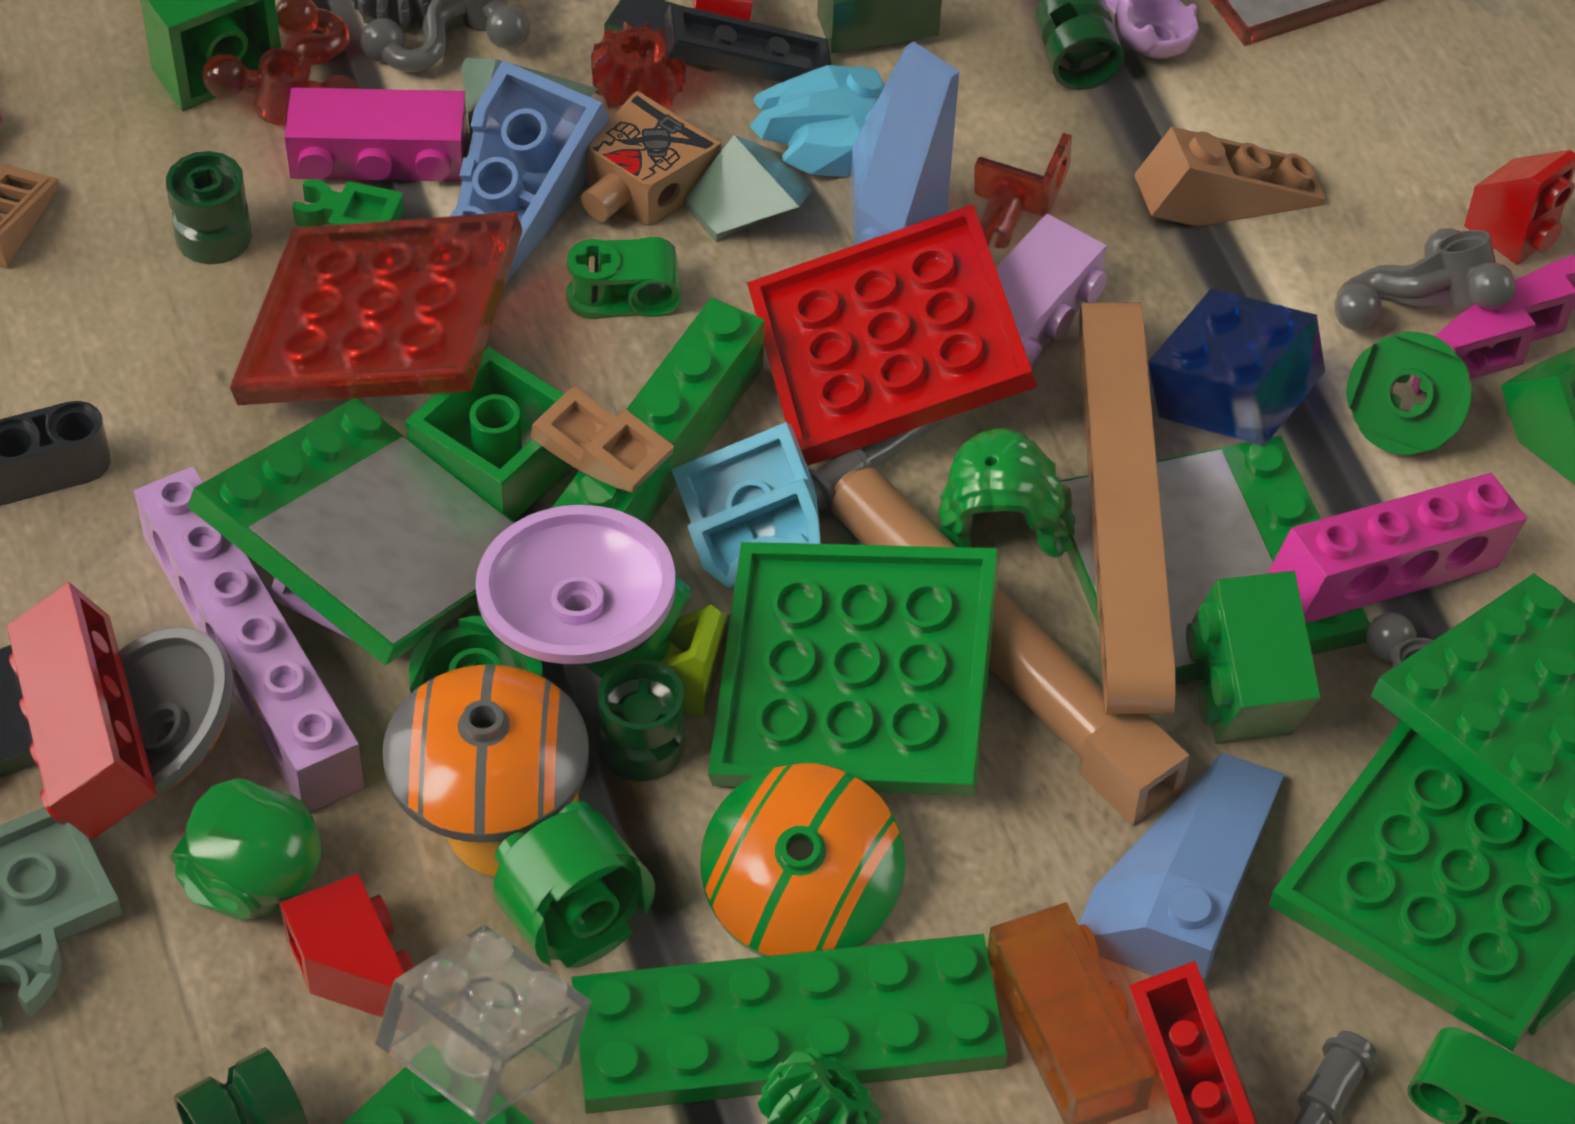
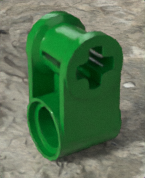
M661 237L604 241L589 239L573 245L568 252L567 268L572 276V280L566 289V303L568 308L578 316L588 319L637 315L658 317L673 312L681 303L682 292L676 249L666 239ZM590 256L595 257L594 272H589ZM592 286H597L596 302H592Z

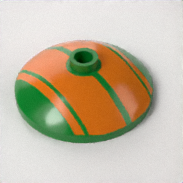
M815 763L785 764L767 769L750 777L729 793L719 805L707 826L703 838L700 859L701 879L707 901L718 922L734 940L757 955L763 957L858 947L867 943L879 932L895 909L905 876L904 844L900 829L891 810L883 799L865 782L850 773L827 765ZM806 841L814 849L808 858L795 860L788 855L789 847L794 842Z

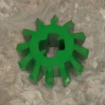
M808 1048L806 1051L795 1050L787 1060L782 1059L768 1075L769 1080L760 1089L762 1096L757 1103L761 1113L769 1119L767 1124H879L883 1116L879 1106L871 1100L873 1096L871 1089L861 1085L856 1079L855 1072H849L842 1067L836 1057L830 1056L826 1058L819 1050Z

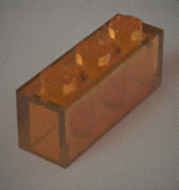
M1067 902L990 927L987 952L993 980L1063 1123L1107 1124L1147 1110L1154 1079L1158 1078V1067L1147 1040L1144 1038L1137 1040L1127 1021L1128 1007L1120 986L1114 980L1107 982L1098 964L1099 951L1090 928L1086 924L1078 925Z

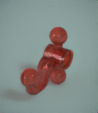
M280 0L278 2L276 11L279 29L291 37L286 40L282 48L268 50L261 56L258 71L247 69L239 58L231 54H218L210 58L202 71L205 88L212 95L220 99L234 98L241 94L242 91L255 93V112L264 121L275 125H286L291 88L360 89V86L352 78L345 75H332L323 80V82L310 80L311 65L331 61L345 50L350 40L349 29L342 18L331 11L317 8L313 0ZM313 30H318V31H321V32H323V33H325V34H309V33H311Z

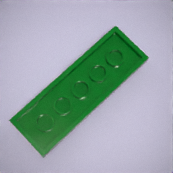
M984 933L571 976L586 1114L761 1095L760 1089L769 1080L768 1075L782 1059L787 1060L795 1050L806 1051L808 1048L819 1050L826 1058L830 1056L836 1057L842 1067L849 1072H855L856 1079L861 1084L1006 1068L1007 1049Z

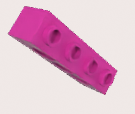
M1491 472L1292 527L1268 573L1295 570L1305 623H1309L1497 568L1528 518Z

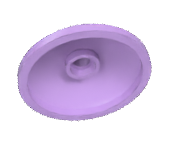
M593 505L554 507L520 519L506 528L492 541L481 558L476 574V595L479 610L483 620L494 635L507 646L526 656L560 664H582L602 661L623 654L648 639L664 622L672 607L676 590L674 562L668 547L660 536L648 525L631 515L615 509Z

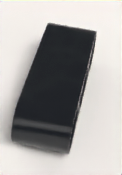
M69 401L0 419V506L89 483L106 473L111 464L110 450L102 415L97 407L88 402Z

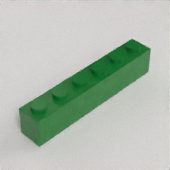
M711 297L626 409L674 446L673 453L632 493L608 485L579 471L552 508L568 505L602 506L624 512L649 525L677 486L671 469L698 458L763 369L765 320Z

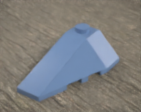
M914 41L903 50L852 146L850 191L854 245L947 213L960 71Z
M502 61L474 108L470 125L473 135L468 157L463 158L459 175L462 179L456 209L450 215L437 276L507 272L502 288L587 185V149L589 144L610 121L602 102L514 64Z
M1221 753L1094 886L1072 939L1071 947L1151 976L1196 961L1204 982H1206L1285 774Z

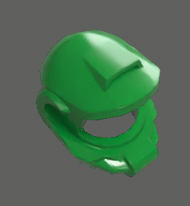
M236 778L213 785L195 803L186 826V832L171 853L170 859L175 864L176 879L184 887V893L194 904L234 919L248 920L261 919L280 912L281 902L297 897L313 878L323 856L321 836L311 811L302 801L289 793L272 790L251 780Z

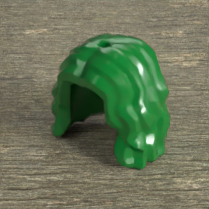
M995 428L972 436L959 448L953 458L946 487L940 495L942 503L938 509V517L941 520L940 531L956 547H971L970 531L973 514L1017 511L1022 512L1030 530L1036 531L1038 545L1047 556L1057 558L1062 556L1064 552L1073 550L1074 544L1071 538L1075 535L1074 525L1076 522L1071 511L1073 505L1071 490L1060 482L1056 476V463L1046 456L1035 441L1029 440L1025 434L1007 428Z

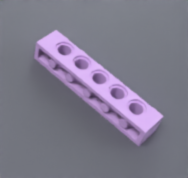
M192 466L135 489L134 493L143 536L196 629L211 637L228 656L233 674L232 691L291 794L302 801L312 813L365 789L357 740L248 557L187 507L194 487L203 483L195 468Z

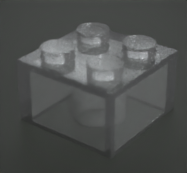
M483 924L394 980L375 1044L479 1123L485 1124L571 1064L592 1001L513 945L507 938L498 934L486 924Z

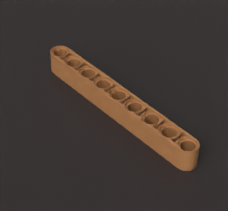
M1080 303V361L1105 714H1173L1175 709V662L1142 303Z

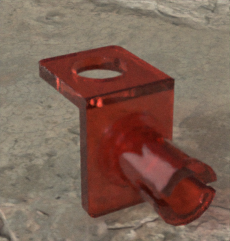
M1062 134L1044 176L991 159L978 157L974 165V193L979 197L989 200L980 220L988 246L995 232L999 234L995 242V248L1009 246L1012 239L1011 235L1023 210L1043 217L1046 214H1050L1070 168L1072 135Z

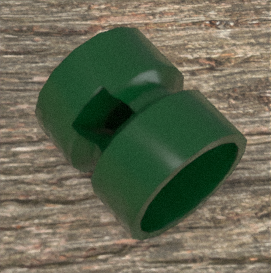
M1041 0L1036 7L1035 20L1046 47V54L1052 73L1059 84L1074 90L1093 89L1105 84L1118 73L1123 65L1124 53L1117 32L1112 24L1113 21L1106 0Z
M212 151L195 152L180 158L170 167L166 176V189L169 206L172 210L177 247L185 257L203 264L225 263L237 258L248 248L252 239L242 168L233 158L223 153Z
M639 658L621 662L613 666L602 677L597 690L601 758L608 769L621 778L637 782L657 780L671 773L680 763L685 749V727L683 721L685 717V696L683 682L672 668L660 661Z
M266 1047L237 1061L235 1065L228 1068L227 1082L225 1084L209 1076L175 1094L173 1097L182 1124H308L303 1107L288 1076L276 1057Z

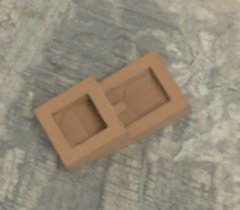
M575 386L569 389L533 423L531 438L566 463L601 482L631 493L674 450V446L628 410L624 409L615 417Z

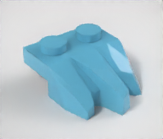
M827 65L756 94L753 102L762 112L758 114L749 127L762 140L788 144V150L782 155L784 163L810 175L848 177L851 172L852 146L885 85L877 69H869L862 66Z
M787 422L671 469L691 524L687 525L702 568L730 589L735 585L741 542L821 544L817 494L791 424Z

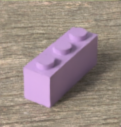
M1046 214L996 267L1032 370L1040 358L1042 349L1051 339L1060 340L1066 334L1072 324L1075 313L1080 309V303H1093L1098 299L1108 277L1107 273L1103 271L1107 245L1049 214Z

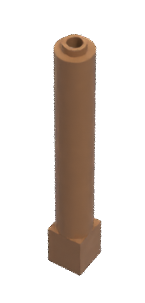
M875 468L852 470L845 474L833 489L835 496L831 503L832 514L863 545L956 547ZM997 586L989 669L1082 759L1080 775L1132 826H1135L1179 795L1183 789L1190 755L1147 714L1106 715L1103 688Z

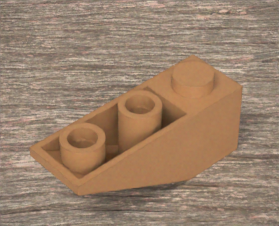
M1171 126L1134 174L1152 217L1197 227L1321 206L1326 200L1315 177L1313 166L1307 159L1298 154L1276 152L1260 148L1253 143H1239L1214 137L1207 132H1194Z

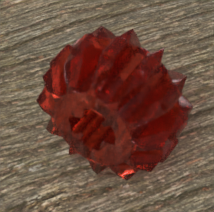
M649 21L642 27L636 28L624 22L620 32L605 30L601 42L594 44L591 54L592 84L594 87L599 88L595 93L604 97L608 108L624 105L636 91H639L660 105L672 106L676 93L683 91V84L686 82L685 61L668 57L665 28L653 31Z

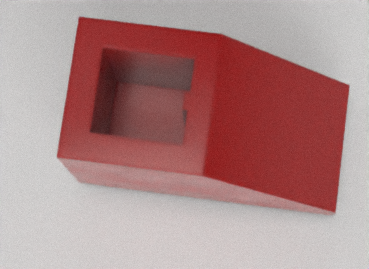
M1571 150L1513 158L1475 185L1464 227L1468 230L1488 232L1491 236L1493 248L1515 265H1518L1536 251L1540 253L1545 252L1556 242L1562 232L1563 225L1560 223L1564 205L1568 202L1575 189V184L1572 182L1575 172V153Z
M359 874L280 903L286 940L310 994L400 1024L414 1019L410 991L420 988L415 967L406 949L394 952L387 935L394 933L393 923L387 906L380 894L369 898Z

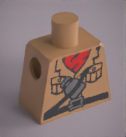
M636 91L589 144L587 149V179L590 188L581 196L583 207L592 218L599 222L606 221L621 209L644 225H654L685 206V197L721 152V142L644 94Z

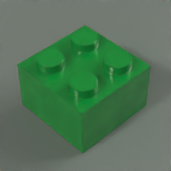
M140 0L152 70L182 112L284 71L275 0Z
M489 346L480 353L469 390L437 392L405 421L407 438L512 521L521 516L573 467L531 438L533 423L564 394Z
M1295 570L1217 579L1203 603H1200L1192 623H1188L1186 627L1188 654L1192 662H1200L1204 685L1199 686L1198 706L1204 725L1212 724L1215 744L1292 735L1321 698Z

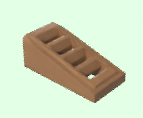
M6 164L0 169V211L8 213L7 215L0 213V266L8 268L60 187L58 178ZM12 185L18 186V187H22V188H25V189H29V190H31V191L24 190V189H20V188H16V187H13ZM6 196L9 198L20 200V202L17 203L10 200H6L4 198Z

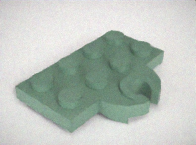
M45 807L0 825V984L16 983L20 985L18 997L22 1009L31 1018L42 1009L57 989L63 965L58 942L122 915L119 899L88 837L70 823L65 825L58 823L51 817ZM0 1014V1030H3L4 1027Z

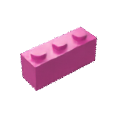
M291 88L285 130V145L290 178L462 182L459 175L463 158H466L468 139L465 91Z

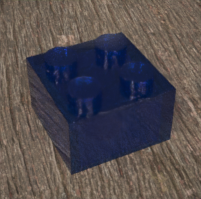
M1212 288L1148 361L1160 418L1265 446L1326 372L1317 314Z

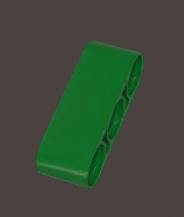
M1446 1027L1440 1029L1407 1087L1411 1101L1422 1112L1444 1124H1575L1574 1084L1461 1028Z

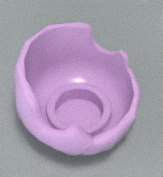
M1118 0L1114 20L1115 28L1121 39L1130 48L1143 56L1157 59L1178 56L1190 47L1199 32L1196 17L1197 5L1195 3L1186 6L1181 0Z

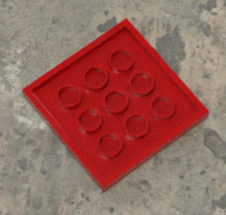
M974 204L747 282L755 314L757 317L765 320L764 346L785 422L792 425L807 466L1037 387Z

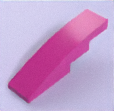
M1575 255L1552 262L1517 279L1515 295L1510 303L1501 309L1487 310L1475 304L1458 315L1435 335L1451 345L1461 359L1466 362L1471 374L1470 379L1524 364L1530 342L1565 332L1571 310L1575 309ZM1414 376L1412 388L1417 395L1426 393L1420 389L1421 379Z

